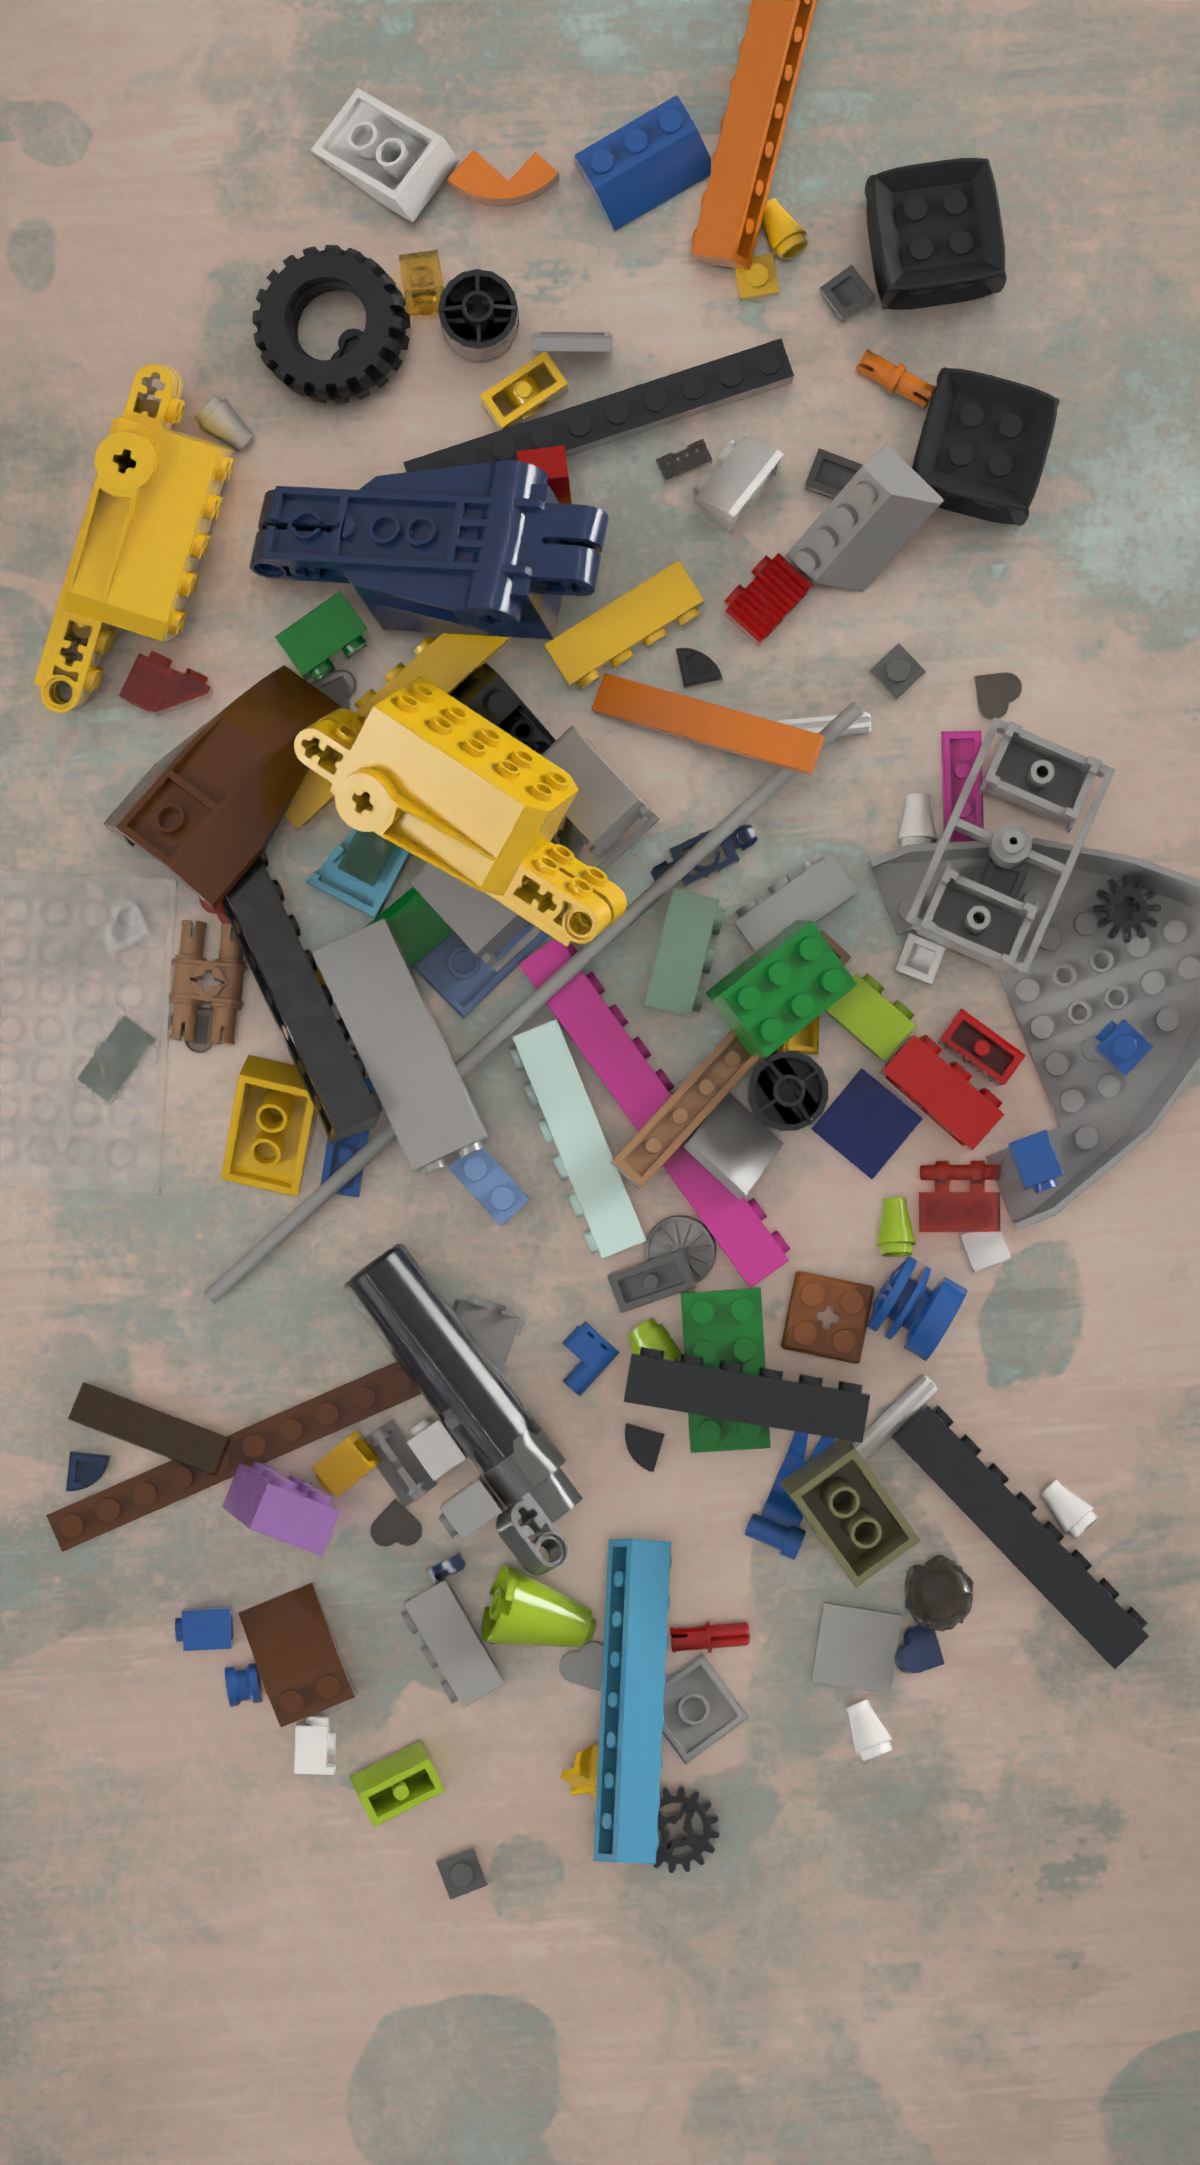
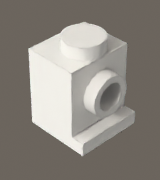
M310 1715L305 1718V1722H297L295 1730L294 1774H335L336 1763H329L328 1757H336L337 1733H329V1716Z

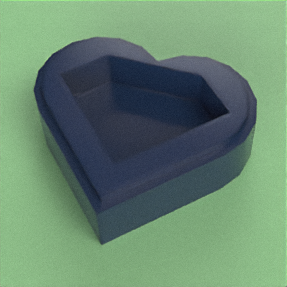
M916 1624L907 1628L903 1637L904 1644L897 1649L895 1654V1663L901 1672L906 1674L920 1673L945 1664L937 1635L930 1625Z

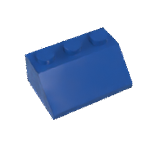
M678 95L574 155L576 168L614 232L708 178L711 174V157L697 127Z

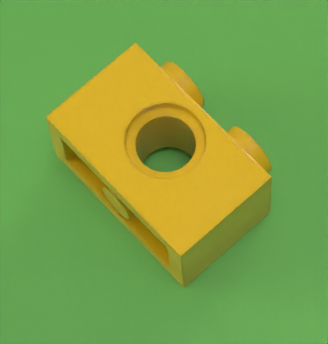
M544 351L482 393L480 401L499 430H503L520 424L568 391V383L548 353Z

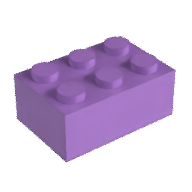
M254 1461L252 1467L240 1463L222 1508L249 1529L322 1556L340 1514V1510L330 1504L332 1497L321 1493L322 1490L312 1486L311 1482L297 1476L290 1475L287 1480L285 1479L286 1476L263 1463Z

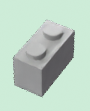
M480 1475L441 1504L440 1509L443 1513L440 1515L439 1520L452 1538L459 1534L462 1540H465L501 1514L504 1507Z

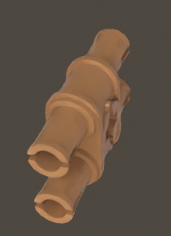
M182 920L179 955H175V959L172 960V964H175L173 989L168 999H170L171 1004H174L169 1039L181 1041L182 1025L185 1024L184 1039L185 1041L194 1042L197 1008L202 1006V1004H209L213 1008L209 1043L220 1045L222 1029L225 1028L224 1045H235L237 1011L241 1010L244 1006V1002L241 1001L244 972L248 969L246 962L242 961V948L235 934L234 940L231 941V924H221L219 959H215L214 962L206 961V958H203L207 923L196 921L194 937H191L192 920ZM206 973H212L214 980L221 984L212 986L210 992L206 993L202 985L196 984V982L204 980Z

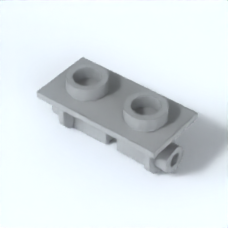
M390 1420L364 1438L382 1459L376 1466L404 1507L437 1485L436 1481L432 1480L407 1444L406 1438L393 1420Z

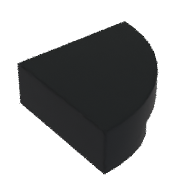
M676 648L684 688L723 680L718 666L707 655L692 648Z
M626 1423L625 1441L630 1455L641 1467L654 1473L665 1434Z

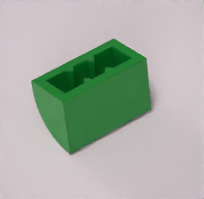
M414 887L410 888L367 925L369 926L384 918L389 920L410 967L453 932L450 926Z

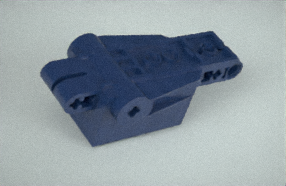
M500 460L494 463H479L374 477L359 490L276 486L274 490H269L264 495L258 524L260 531L256 533L250 570L259 576L271 579L350 583L383 630L554 640L562 595L589 596L595 592L601 561L600 553L603 551L609 517L605 511L597 507L559 504L548 485V475L535 465L515 460Z

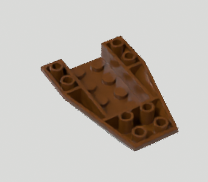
M284 665L244 692L156 762L103 824L133 847L136 844L173 872L186 888L215 909L267 848L309 770V767L304 765L295 754L294 741L296 736L311 724L342 707Z

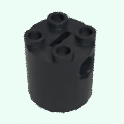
M480 269L462 272L448 282L440 295L438 313L443 337L452 352L465 359L481 362L495 359L509 351L517 337L519 312L515 292L508 282L492 271Z
M796 1051L778 1052L765 1058L753 1070L747 1084V1101L753 1115L766 1127L778 1132L797 1131L811 1125L823 1113L829 1098L828 1081L823 1069L811 1057Z

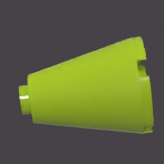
M502 1566L489 1592V1594L494 1595L491 1607L485 1606L481 1628L484 1641L499 1645L580 1648L585 1641L590 1642L596 1629V1619L592 1618L591 1609L515 1567Z

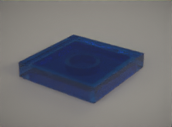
M861 1068L811 1130L872 1180L923 1118Z

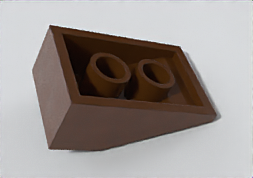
M313 1583L239 1612L261 1679L280 1727L355 1698L357 1691Z

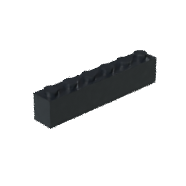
M641 1347L640 1354L631 1353L624 1402L863 1442L870 1394L862 1392L863 1385L839 1381L838 1388L822 1386L823 1378L799 1374L798 1381L782 1379L784 1371L760 1367L759 1375L743 1372L744 1364L721 1360L719 1368L703 1365L704 1357L680 1354V1360L676 1361L665 1359V1351L646 1347Z

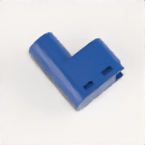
M586 1321L581 1327L577 1325L562 1342L564 1346L581 1360L564 1378L563 1382L578 1396H581L620 1353Z

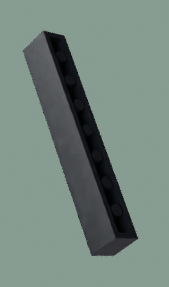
M264 851L220 903L331 1144L375 1128L380 1117L379 1112H382V1106L377 1093L373 1089L368 1090L363 1079L366 1073L362 1060L357 1054L352 1055L347 1044L349 1041L347 1028L341 1019L336 1020L332 1012L333 1000L330 991L325 984H319L314 973L317 971L315 959L309 949L304 950L298 938L301 935L298 922L293 914H287L282 904L285 900L283 890L276 879L271 880L266 869L269 865L268 859Z
M925 1404L891 1437L1090 1645L1116 1669L1149 1637L1142 1629L1148 1623L1132 1606L1125 1611L1115 1601L1120 1594L1104 1577L1097 1582L1087 1572L1092 1565L1077 1549L1070 1554L1059 1543L1064 1536L1049 1520L1042 1525L1033 1516L1032 1513L1037 1507L1021 1491L1016 1496L1009 1491L1004 1484L1010 1479L994 1463L988 1468L977 1457L982 1450L966 1434L959 1438L949 1428L954 1421L940 1406L937 1405L932 1410Z

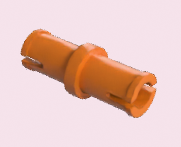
M870 349L864 352L860 359L861 363L857 365L855 370L885 386V391L891 395L896 392L920 405L923 409L927 407L933 397L931 395L935 393L937 386L931 385L906 371L907 366L901 363L897 366L871 352Z

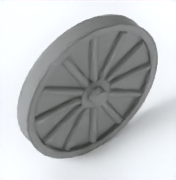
M682 1215L668 1217L656 1224L646 1239L644 1248L646 1261L683 1248L696 1283L704 1279L713 1267L716 1257L715 1241L707 1227L697 1219Z

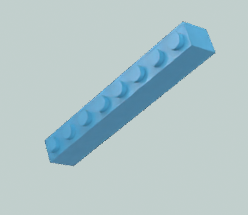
M609 1539L593 1861L656 1864V1851L659 1844L657 1828L658 1811L660 1808V1770L662 1768L661 1741L664 1727L663 1698L666 1686L665 1655L668 1645L667 1612L670 1605L668 1595L669 1570L672 1563L670 1555L671 1542Z

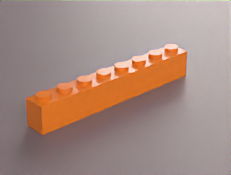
M752 0L750 4V18L745 37L740 44V58L736 74L730 83L731 94L726 113L721 119V134L717 150L711 159V174L707 190H705L701 199L702 210L698 226L692 235L691 254L709 265L750 270L817 0Z

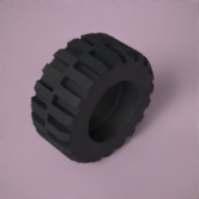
M326 245L325 250L319 251L315 246L303 249V257L297 259L292 254L283 260L286 267L280 273H277L274 269L266 277L271 282L267 290L260 288L256 300L260 303V309L253 311L252 323L257 327V332L253 334L255 344L262 352L260 357L265 365L280 381L300 396H307L314 402L324 404L328 400H333L336 404L349 403V397L353 396L361 400L371 395L369 389L374 385L381 389L389 381L385 376L391 368L397 371L403 362L399 358L401 350L408 349L410 338L406 335V329L411 327L410 315L405 311L404 307L407 303L394 280L379 264L371 258H366L360 251L348 248L345 251L338 245ZM333 290H346L358 297L366 310V325L363 335L356 346L345 355L331 360L315 359L303 350L298 341V323L301 314L306 306L317 296Z

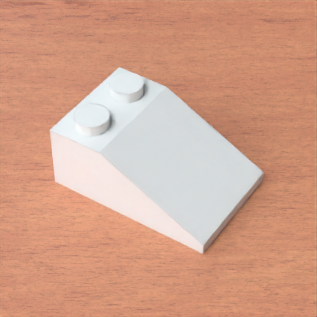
M359 88L354 91L311 149L314 155L359 188L411 222H414L460 160L442 136Z
M743 436L738 444L731 440L717 458L722 462L720 467L713 475L707 471L693 488L698 493L694 499V504L728 531L732 532L779 473L784 454L774 447Z

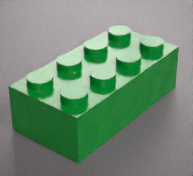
M761 1288L680 1293L684 1354L704 1357L703 1365L719 1368L720 1360L744 1364L743 1372L758 1375L760 1367L766 1368ZM688 1413L691 1453L771 1448L770 1431L767 1426Z

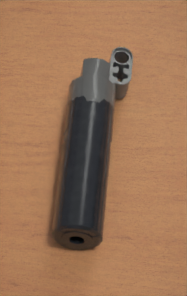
M396 1244L353 1275L344 1284L343 1290L506 1505L507 1509L498 1515L496 1521V1529L501 1539L527 1572L533 1575H542L562 1565L568 1556V1545L552 1523L561 1518L583 1499L560 1468L566 1459L507 1383L404 1244ZM519 1519H521L522 1522H523V1523L520 1524V1525H519V1523H518V1520H519ZM534 1535L535 1539L530 1541L528 1537ZM540 1546L547 1550L549 1554L548 1562L541 1557L539 1552Z

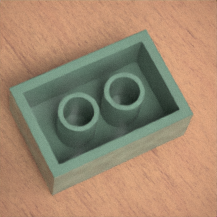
M673 888L643 1008L690 1019L692 1011L700 1012L706 990L705 987L699 986L701 973L709 974L715 954V949L708 947L711 934L719 935L725 910L718 909L720 899Z

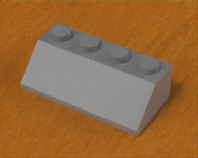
M886 444L857 471L786 556L813 583L863 592L942 504L944 499Z

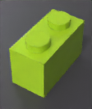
M856 973L852 978L857 985L825 1010V1012L880 1061L885 1062L916 1027L911 1021L914 1014L899 1000L896 999L891 1004L884 998L881 992L885 988L868 973L863 978Z
M421 1741L349 1776L373 1827L445 1791Z

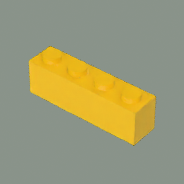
M678 560L558 635L554 640H550L544 644V649L568 687L572 688L577 684L580 689H583L601 677L597 672L610 663L614 668H617L634 657L631 650L645 642L647 647H650L668 635L665 629L678 621L683 626L697 618L701 614L698 608L704 605V599Z

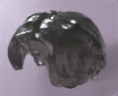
M936 1555L927 1561L924 1566L915 1564L908 1569L905 1579V1607L909 1610L913 1620L927 1631L938 1630L944 1632L945 1630H951L958 1623L962 1624L965 1617L970 1613L973 1602L974 1582L963 1571L961 1566L956 1565L955 1561L944 1555Z

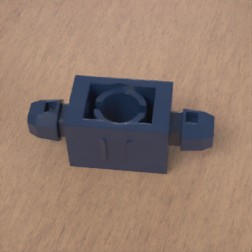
M744 824L739 826L720 844L727 860L718 863L720 851L716 852L715 861L711 865L705 867L697 865L693 869L699 873L692 875L689 872L681 879L684 886L687 887L704 878L708 879L709 876L717 872L719 874L721 870L739 863L740 859L735 850L741 848L744 851L758 840L752 825ZM711 830L700 833V835L692 839L689 838L687 841L670 848L668 852L673 861L667 863L665 860L651 870L650 873L654 882L683 857L681 852L693 848Z

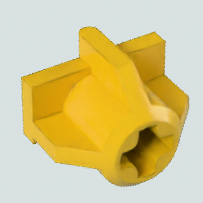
M599 1743L590 1744L577 1752L573 1769L561 1771L560 1778L571 1785L570 1793L572 1796L587 1794L596 1800Z

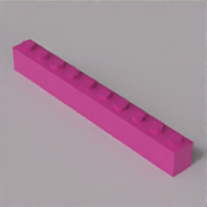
M553 939L519 963V966L533 986L538 989L578 951L572 943L566 947L556 939ZM581 970L552 996L546 1004L633 1126L639 1131L670 1097L669 1091L675 1087L662 1069L654 1072L646 1061L651 1056V1053L639 1036L631 1040L623 1027L629 1022L617 1005L613 1004L611 1007H608L601 998L600 994L606 990L594 973L591 971L585 975ZM682 1145L662 1165L749 1288L755 1286L789 1261L785 1253L790 1250V1247L777 1230L771 1234L762 1223V1220L767 1215L754 1197L748 1202L744 1197L739 1200Z

